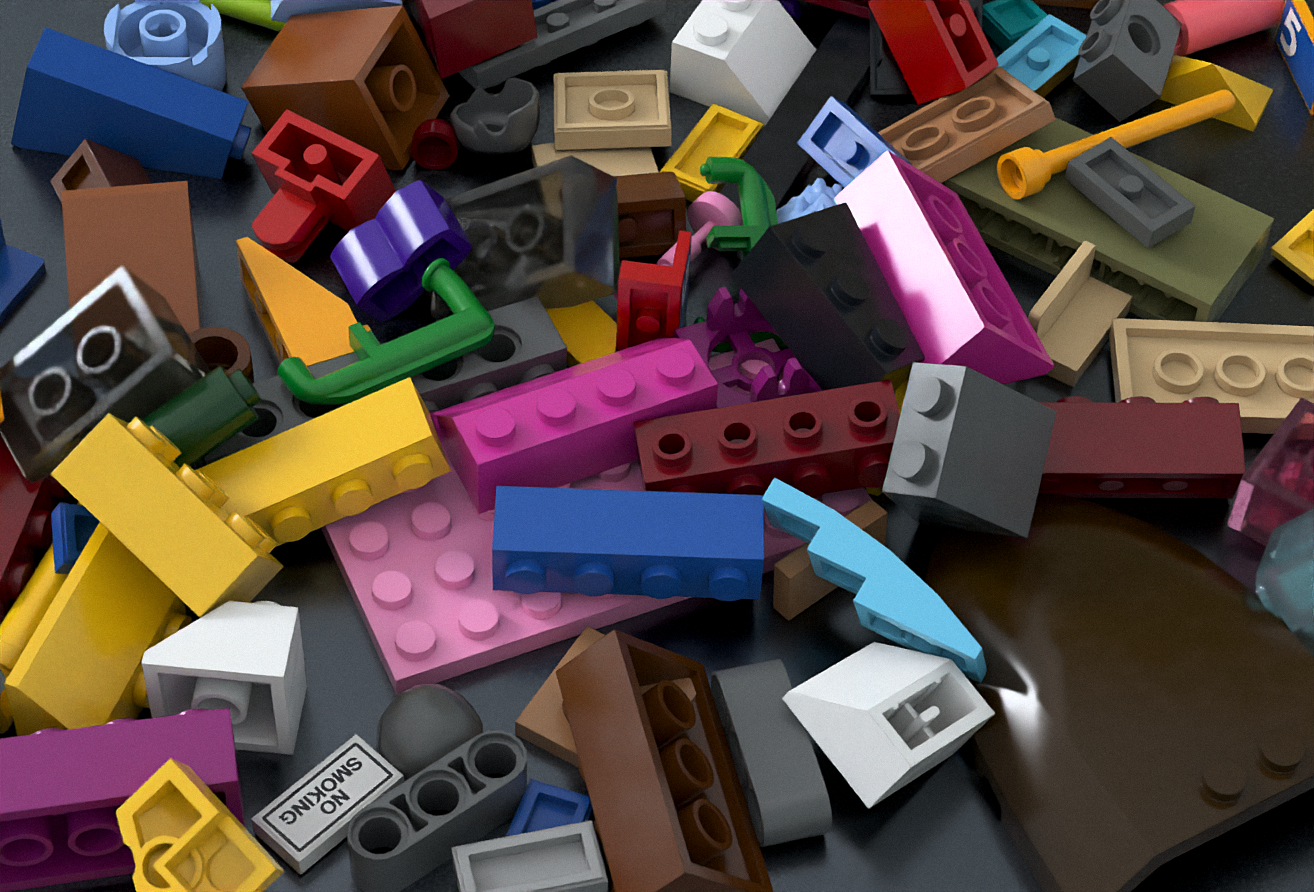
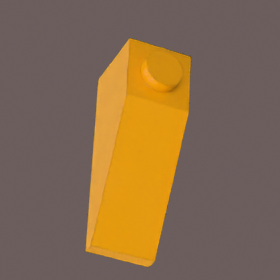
M249 237L236 240L241 283L280 364L286 358L300 357L308 367L354 352L349 342L348 326L357 323L348 303ZM367 324L362 325L367 332L371 330Z

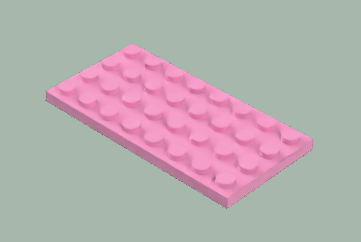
M773 338L754 344L756 347L765 348L773 353L781 351ZM730 351L710 357L709 365L711 371L731 365L732 359L736 355L735 352ZM748 360L742 363L738 369L743 376L754 379L761 368L769 364L760 360ZM780 372L779 382L783 379L784 372ZM737 385L729 387L737 392L750 394V392L739 388ZM445 450L444 453L451 469L450 472L430 480L420 488L406 490L376 503L360 514L347 516L321 527L396 695L417 684H435L578 636L586 626L596 630L691 598L673 596L667 599H655L646 595L617 594L591 597L580 593L537 592L534 594H519L513 591L493 590L492 543L495 509L478 514ZM638 460L557 487L644 491ZM864 487L826 493L814 498L844 517L865 502L872 500ZM764 508L763 573L774 570L776 562L806 542L771 526Z

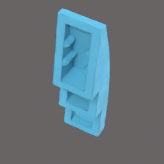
M774 477L761 499L770 525L810 544L807 552L816 576L856 594L853 602L861 626L913 651L952 659L965 676L979 683L982 682L987 671L982 647L934 590L887 547L837 511Z

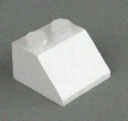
M702 0L672 41L669 92L709 107L714 103L761 122L765 127L816 49L778 0Z
M227 601L144 652L142 669L152 718L179 715L186 710L196 708L207 710L230 708L236 750L293 755L307 689L298 607L281 606L270 601L254 603Z

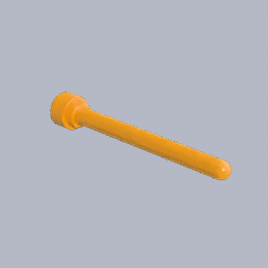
M1219 90L1044 153L1041 150H1033L1029 147H1022L1000 156L997 164L1000 184L1008 196L1015 200L1036 194L1043 190L1045 184L1050 181L1051 175L1067 169L1068 161L1110 137L1126 149L1226 113L1234 107L1235 97L1228 90Z

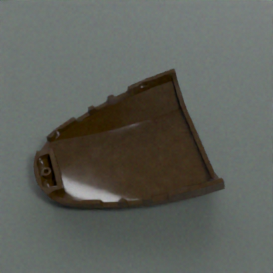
M1061 494L1037 495L1028 538L948 528L933 548L924 582L940 596L980 644L987 668L981 683L966 676L995 712L969 738L974 749V765L980 778L987 777L1001 806V822L1043 892H1131L1160 865L1314 788V640L1200 551L1150 523L1095 502Z

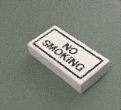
M356 734L251 818L253 832L301 875L348 836L347 828L354 815L403 783L404 775Z

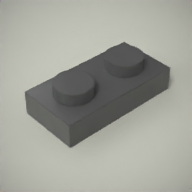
M1112 137L1068 161L1065 179L1148 249L1192 222L1196 206Z

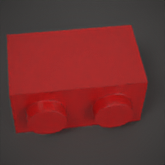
M871 0L868 2L918 105L967 89L999 66L968 0Z

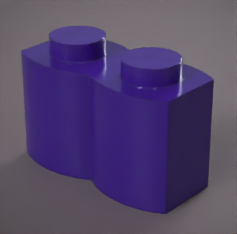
M419 180L397 190L381 207L375 219L351 229L336 245L330 258L356 305L379 322H384L397 316L417 300L424 290L422 286L423 274L434 260L445 258L449 261L450 268L454 270L469 254L472 244L444 197L425 182Z

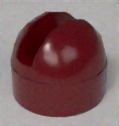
M434 118L425 120L417 126L411 143V154L417 164L429 170H442L452 165L456 160L458 138L451 124L446 120Z

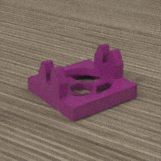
M726 286L718 288L707 306L706 321L675 329L674 338L691 340L718 383L716 408L822 391L789 348L773 353L765 348L754 345L749 336L750 334L760 331L778 334L742 289L739 291V301L734 305ZM728 341L736 354L732 359L731 365L711 371L709 360L712 350L718 343ZM748 360H760L769 364L763 366L754 379L743 376L738 369L742 363ZM780 372H784L783 379L779 382ZM737 385L739 388L750 392V394L740 393L729 387Z

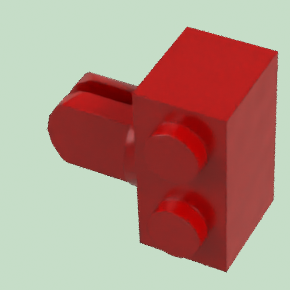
M287 109L251 153L270 191L275 194L253 221L252 228L261 246L286 263L299 261L328 222L349 232L354 227L375 219L381 207L396 192L379 154Z

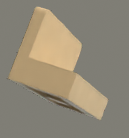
M1086 240L1037 301L1028 316V320L1055 365L1047 375L1071 387L1075 386L1109 340L1112 318H1125L1129 312L1132 300L1131 295L1090 276L1096 245Z

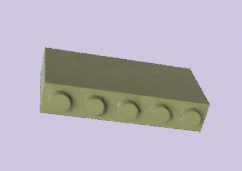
M1056 117L1055 121L944 181L943 185L959 196L984 242L1056 277L1085 240L1096 245L1090 276L1131 295L1132 300L1129 312L1147 320L1217 322L1262 260L1274 218L1134 153L1132 154L1196 206L1190 224L1149 249L1065 179L1066 170L1051 175L1050 181L1045 184L1043 190L1019 200L1009 197L1003 190L997 173V164L1001 155L1022 147H1029L1033 150L1038 149L1044 153L1093 135Z

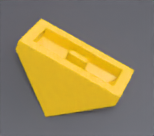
M1173 54L1162 94L1158 99L1179 105L1219 90H1228L1235 97L1234 107L1230 111L1212 118L1254 132L1272 97L1274 89L1213 63Z

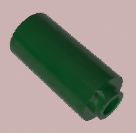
M219 365L146 416L142 421L149 427L152 425L157 428L182 452L174 460L180 468L185 463L191 467L258 420L259 416L253 406L262 401V398L240 368L229 374L222 365Z

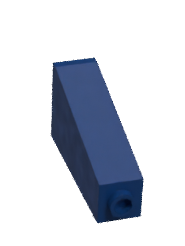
M45 27L26 68L11 145L23 149L71 156L83 140L88 139L136 158L142 167L222 179L230 157L241 161L252 128L243 125L242 121L249 101Z

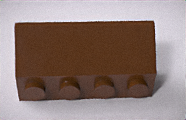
M614 629L555 671L563 698L562 710L567 721L570 723L579 756V772L586 782L594 811L595 831L603 844L612 877V892H774L704 665ZM690 678L696 691V696L692 703L684 691L671 682L672 680ZM656 684L651 689L641 694V686Z

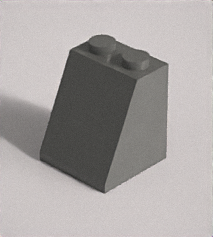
M913 362L882 492L913 520L922 525L1028 538L1057 411L967 366Z

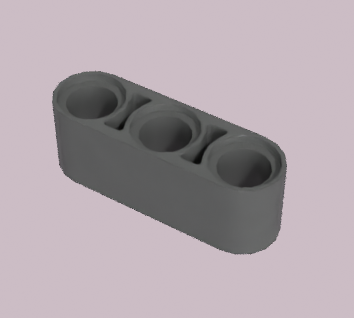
M780 659L713 671L711 673V691L760 847L828 834L832 830L830 800L808 732L782 699L788 691L792 690V686L785 666Z
M501 730L486 731L476 735L362 808L352 817L347 828L351 877L356 886L363 892H400L452 858L451 847L475 843L514 817L527 787V752L522 741L512 733ZM494 773L507 775L502 778L486 777L487 775ZM434 810H446L450 812L446 815L441 816L427 814ZM377 847H388L393 849L392 851L387 852L385 854H374L369 852L370 850L375 849Z

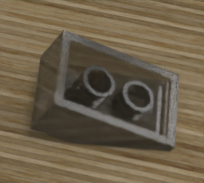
M570 155L445 199L472 244L469 254L453 271L464 280L487 311L536 296L539 297L545 309L573 307L618 293L620 259L616 177ZM431 291V317L441 320L453 315L454 313L435 291Z
M122 265L0 368V390L4 420L0 424V434L24 478L33 483L51 475L59 464L108 413L127 423H130L135 417L142 420L211 371L165 297Z

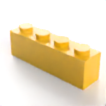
M409 377L195 471L197 473L199 471L204 473L230 498L222 506L226 512L231 514L235 510L245 519L250 517L277 542V546H280L287 542L300 540L310 532L344 517L360 514L370 506L406 490L420 488L430 480L450 472L451 469L431 415L412 379Z

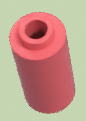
M1176 0L1166 3L1162 6L1182 23L1173 54L1186 56L1272 28L1280 21L1284 0Z

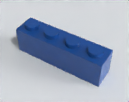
M496 486L492 543L493 590L513 591L519 594H534L537 592L580 593L591 597L617 594L646 595L655 599H667L673 596L715 598L721 601L760 599L764 566V506L761 499L764 495Z

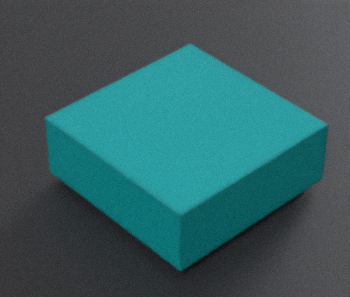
M994 0L982 5V30L1005 52L1048 15L1033 0Z

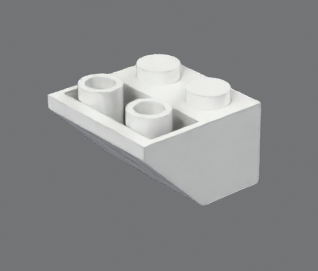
M877 642L869 644L788 691L782 698L868 809L953 755L995 714L952 659Z

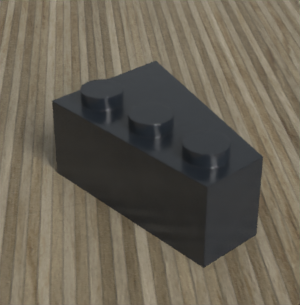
M847 202L770 226L731 274L822 391L891 380L895 392L910 375L913 362L921 363L925 358Z

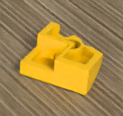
M170 758L116 811L123 842L131 848L136 865L133 875L136 892H264L285 872L188 765Z

